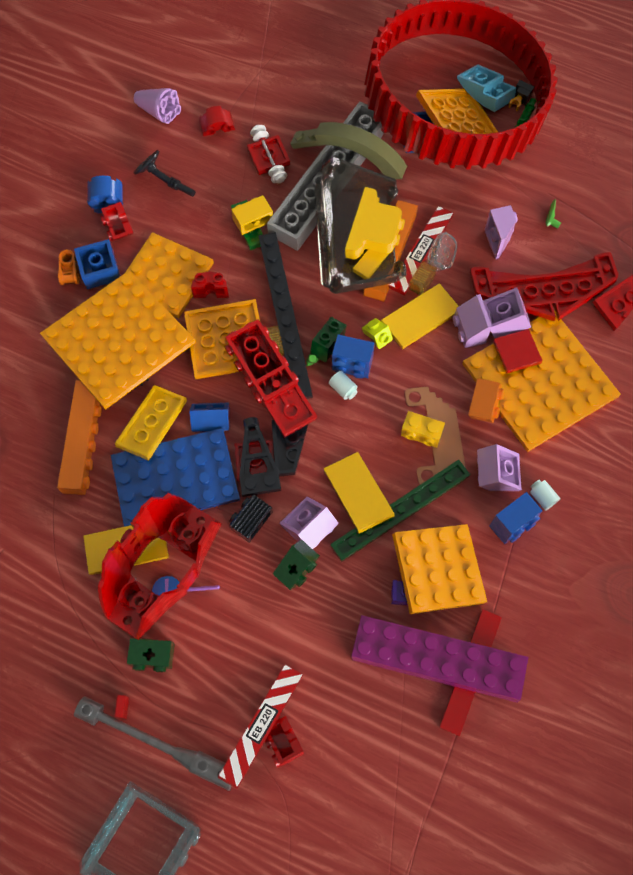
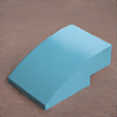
M477 64L457 76L462 87L477 102L493 112L509 104L510 100L515 98L516 87L503 82L504 75Z

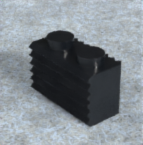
M254 494L251 498L247 497L243 501L241 511L234 513L229 520L230 529L249 543L273 513L272 507Z

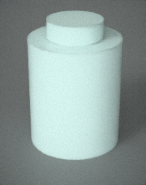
M343 371L337 372L330 379L329 385L344 400L352 399L357 394L358 386Z
M537 480L530 486L532 488L530 491L531 495L545 511L561 499L546 480L542 482Z

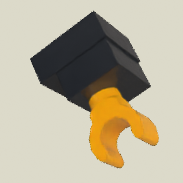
M519 80L516 85V96L510 100L509 108L515 104L517 105L516 111H518L521 104L526 105L532 97L534 86Z

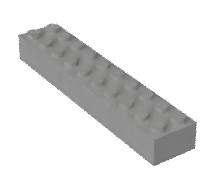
M360 101L343 122L344 124L366 130L380 139L384 135L381 131V122L373 120L374 110H369L367 104ZM326 145L267 222L268 234L276 232L278 241L298 251L366 158L343 147Z

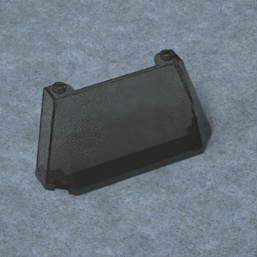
M332 156L322 166L321 173H323L320 184L316 183L314 189L321 284L329 288L332 293L338 294L396 283L407 275V268L403 261L399 260L396 262L395 248L369 279H364L353 272L354 266L366 253L367 249L364 250L360 258L355 260L345 256V247L365 187L376 190L377 197L380 198L379 203L390 205V202L398 194L396 180Z

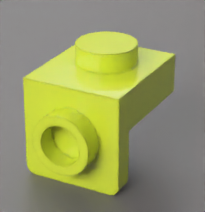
M377 318L369 321L368 324L362 327L363 333L374 340L378 349H381L393 340L389 326Z

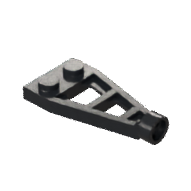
M246 418L243 420L245 432L239 476L242 496L247 497L253 494L259 495L281 491L278 469L260 431L258 418ZM259 441L262 452L250 454L249 443ZM256 459L264 460L267 471L251 474L249 472L251 461Z

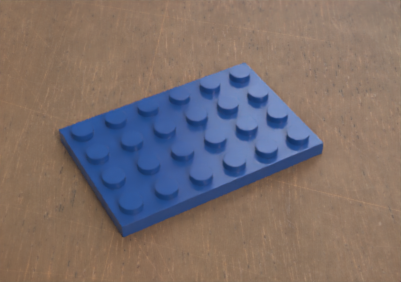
M223 428L162 442L149 461L127 451L111 455L124 527L131 525L130 523L139 512L141 506L151 497H163L167 493L185 499L200 510L240 501Z

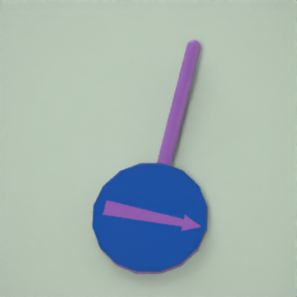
M172 576L161 577L153 585L152 592L160 596L163 592L177 589L176 586L180 582ZM220 586L190 587L187 592L219 589Z

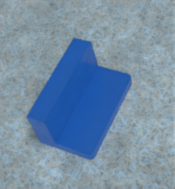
M229 402L191 404V431H212L220 428L228 431Z

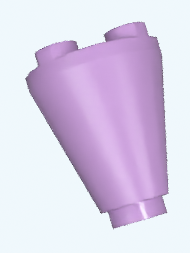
M147 89L136 91L134 94L135 104L163 123L169 124L181 112L179 97L174 89Z

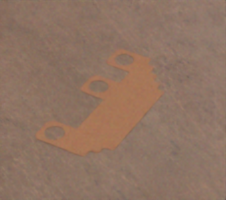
M429 387L407 389L405 397L408 406L426 405L427 417L445 422L438 447L432 446L435 465L423 466L417 469L419 484L421 485L425 482L421 478V473L424 470H430L434 476L458 459L466 467L456 409L449 408V404L443 403L442 398H437L435 392L430 393ZM414 391L420 393V401H410L409 394Z

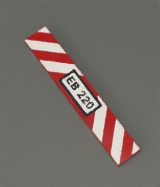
M440 206L437 207L391 281L389 289L405 296L414 281L413 279L418 275V271L423 267L451 221L453 212Z
M286 664L284 665L218 775L219 779L238 789L302 679L303 674Z

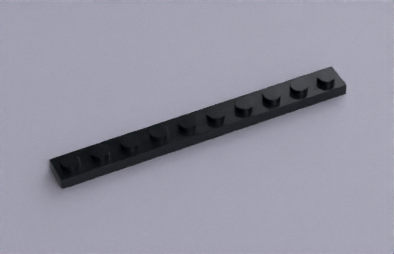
M276 232L258 235L284 356L288 361L289 369L298 377V386L306 399L313 398Z

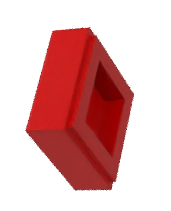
M125 695L117 696L114 713L116 718L127 719L129 697Z

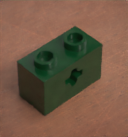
M330 317L313 338L310 354L326 362L333 353L337 335L345 336L347 325Z
M300 540L291 546L273 572V575L289 590L296 586L300 587L307 580L306 574L311 573L317 566L316 560L320 555L303 540Z
M130 638L127 664L133 666L132 670L145 671V667L153 668L155 672H166V669H172L175 644L172 641ZM152 651L155 654V657H151V659H148L147 655H150Z

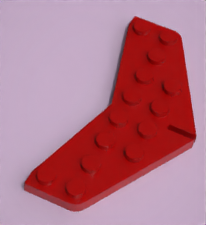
M611 252L595 255L591 260L556 273L523 275L489 271V268L473 267L470 268V276L475 295L481 294L482 300L518 288L528 314L555 321L557 316L559 321L615 284L618 279V271Z

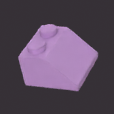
M511 205L492 209L489 212L485 233L495 259H499L510 241L515 223L517 222V214L513 212Z
M518 288L483 301L492 325L490 331L494 338L531 328Z
M481 294L474 296L457 307L455 316H453V323L459 330V341L463 342L465 348L486 344L492 327Z
M497 444L477 450L479 487L490 491L522 490L518 453Z
M306 497L280 522V525L297 542L303 540L312 549L318 546L320 541L339 524L326 506L309 497Z

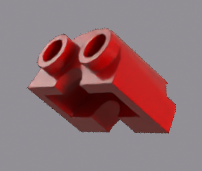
M222 106L207 108L206 113L199 117L203 136L214 135L217 130H223L224 132L235 130L230 110L222 109Z
M121 202L101 208L103 215L100 217L103 225H108L109 231L106 232L110 241L134 234Z
M208 271L195 275L191 285L194 298H206L210 293L215 294L217 298H229L227 283L221 273Z
M284 716L277 720L265 744L268 749L273 748L275 754L272 755V759L278 768L305 753L287 717Z

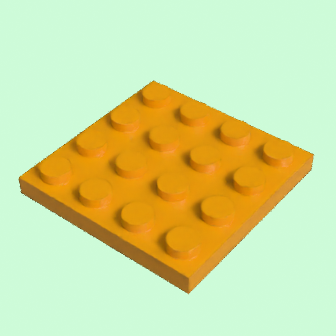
M465 89L418 90L416 93L417 99L434 125L470 134L498 132L479 102Z
M152 232L126 272L130 271L172 316L179 319L193 297L191 285L195 275L208 272L214 262L213 259Z
M256 299L185 311L187 331L196 341L190 347L195 379L239 372L234 365V357L232 355L229 356L224 348L226 345L225 337L229 333L243 328L247 323L259 319Z
M468 524L402 531L392 534L410 614L479 605L487 602Z

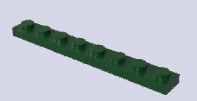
M458 459L390 504L395 515L394 517L360 534L354 528L331 543V548L340 561L343 562L469 478L471 474Z

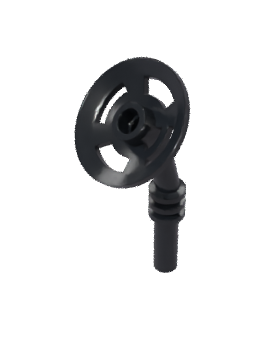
M159 150L152 153L133 172L136 175L147 170L174 190H180L192 197L196 193L195 190L181 184V181L173 177L170 178L156 168L154 163L159 156Z

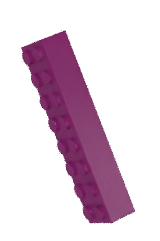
M361 615L351 656L354 661L517 703L521 700L528 663L527 656Z

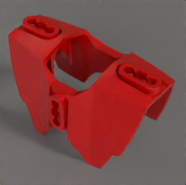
M167 493L163 497H151L143 504L130 523L133 530L128 529L121 537L120 542L117 540L108 549L102 561L98 594L106 619L137 640L171 606L186 595L195 579L199 577L203 561L222 525L221 522L193 506L185 499L171 493ZM200 520L205 521L204 524H201V525L198 524V522H199ZM156 538L166 541L196 561V564H192L189 571L176 586L177 589L163 592L160 596L151 592L131 575L135 562L147 546ZM143 601V604L138 606V603ZM132 618L131 624L126 625L125 621Z

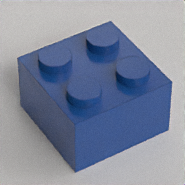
M109 239L74 249L81 278L87 289L112 283L120 277L115 254Z
M337 335L332 353V371L336 373L343 371L345 374H350L360 379L368 378L373 361L375 342Z
M526 492L495 515L489 527L504 545L509 541L513 543L525 530L529 531L536 525V522L541 519L539 515L543 510Z

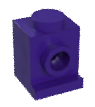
M393 580L391 604L408 605L406 595L403 592V581Z

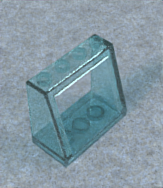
M130 781L81 859L80 874L116 875L99 864L98 861L137 797L185 828L158 875H175L179 866H184L189 856L187 852L191 845L195 846L201 836L199 833L201 829L196 823Z

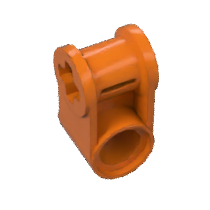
M63 250L58 257L59 283L61 286L65 283L79 284V266L76 256L71 250Z

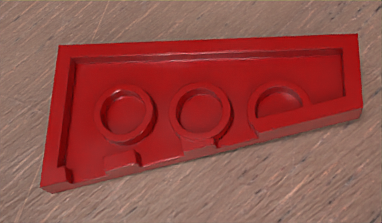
M633 275L592 302L613 331L621 325L633 310Z

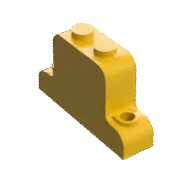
M368 187L364 189L345 247L346 258L358 259L365 249L388 254L393 251L395 245L398 246L400 235L398 233L399 230H403L405 219H402V211L398 207L379 203L380 198L377 197L375 189Z

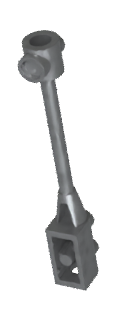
M84 696L79 701L74 712L75 717L93 726L98 721H101L172 755L189 772L230 791L232 786L218 778L226 763L201 751L197 752L174 747L103 713L104 705Z

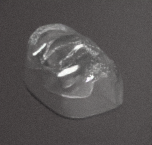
M448 232L439 234L430 247L427 265L434 271H443L452 267L454 263L457 242Z

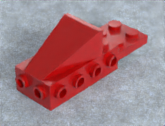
M259 319L247 323L243 328L233 331L225 337L226 345L224 348L227 354L234 357V365L239 372L242 371L245 375L243 379L251 389L252 395L258 404L262 403L266 407L284 438L318 418L298 386V377L294 372H291L288 367V361L284 356H281L278 351V345L274 340H271L268 329L265 325L261 324Z

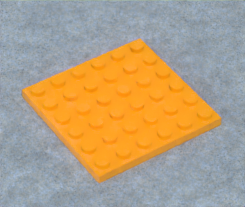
M130 271L124 273L40 333L43 339L105 410L196 343L193 336Z
M557 316L555 321L538 317L530 322L531 328L529 330L543 360L541 364L506 374L494 343L463 360L462 363L475 382L479 378L501 383L502 389H504V396L498 403L500 408L499 415L527 452L620 396L617 388L562 319L558 321Z

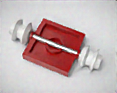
M255 125L250 132L255 143L247 145V150L258 175L268 173L273 183L280 184L287 178L284 167L291 165L288 154L279 135L268 138L269 133L266 131V127L264 125Z

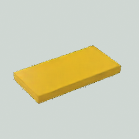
M439 283L381 321L389 326L392 337L404 349L453 318L456 308L459 306Z
M154 385L115 442V446L149 461L186 404V397Z
M358 452L324 468L326 476L359 534L395 516Z
M132 525L84 535L89 575L102 573V561L108 549L117 540L120 542L121 537L128 529L133 530ZM160 538L153 540L135 562L134 566L169 558L167 542Z

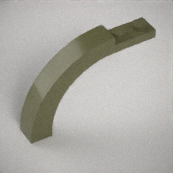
M323 122L319 124L317 129L297 131L290 143L293 149L332 145L352 150L375 164L387 180L402 179L407 168L401 156L385 141L366 130L344 123Z

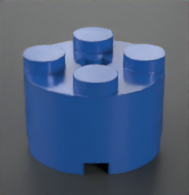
M102 175L91 178V182L88 180L87 204L94 209L95 213H102L101 208L121 202L123 206V184L119 179L116 178V181L111 180V176Z

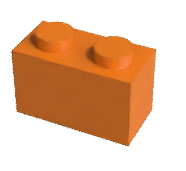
M477 378L468 414L471 419L494 423V419H497L499 416V400H502L504 396V389H502L501 383Z

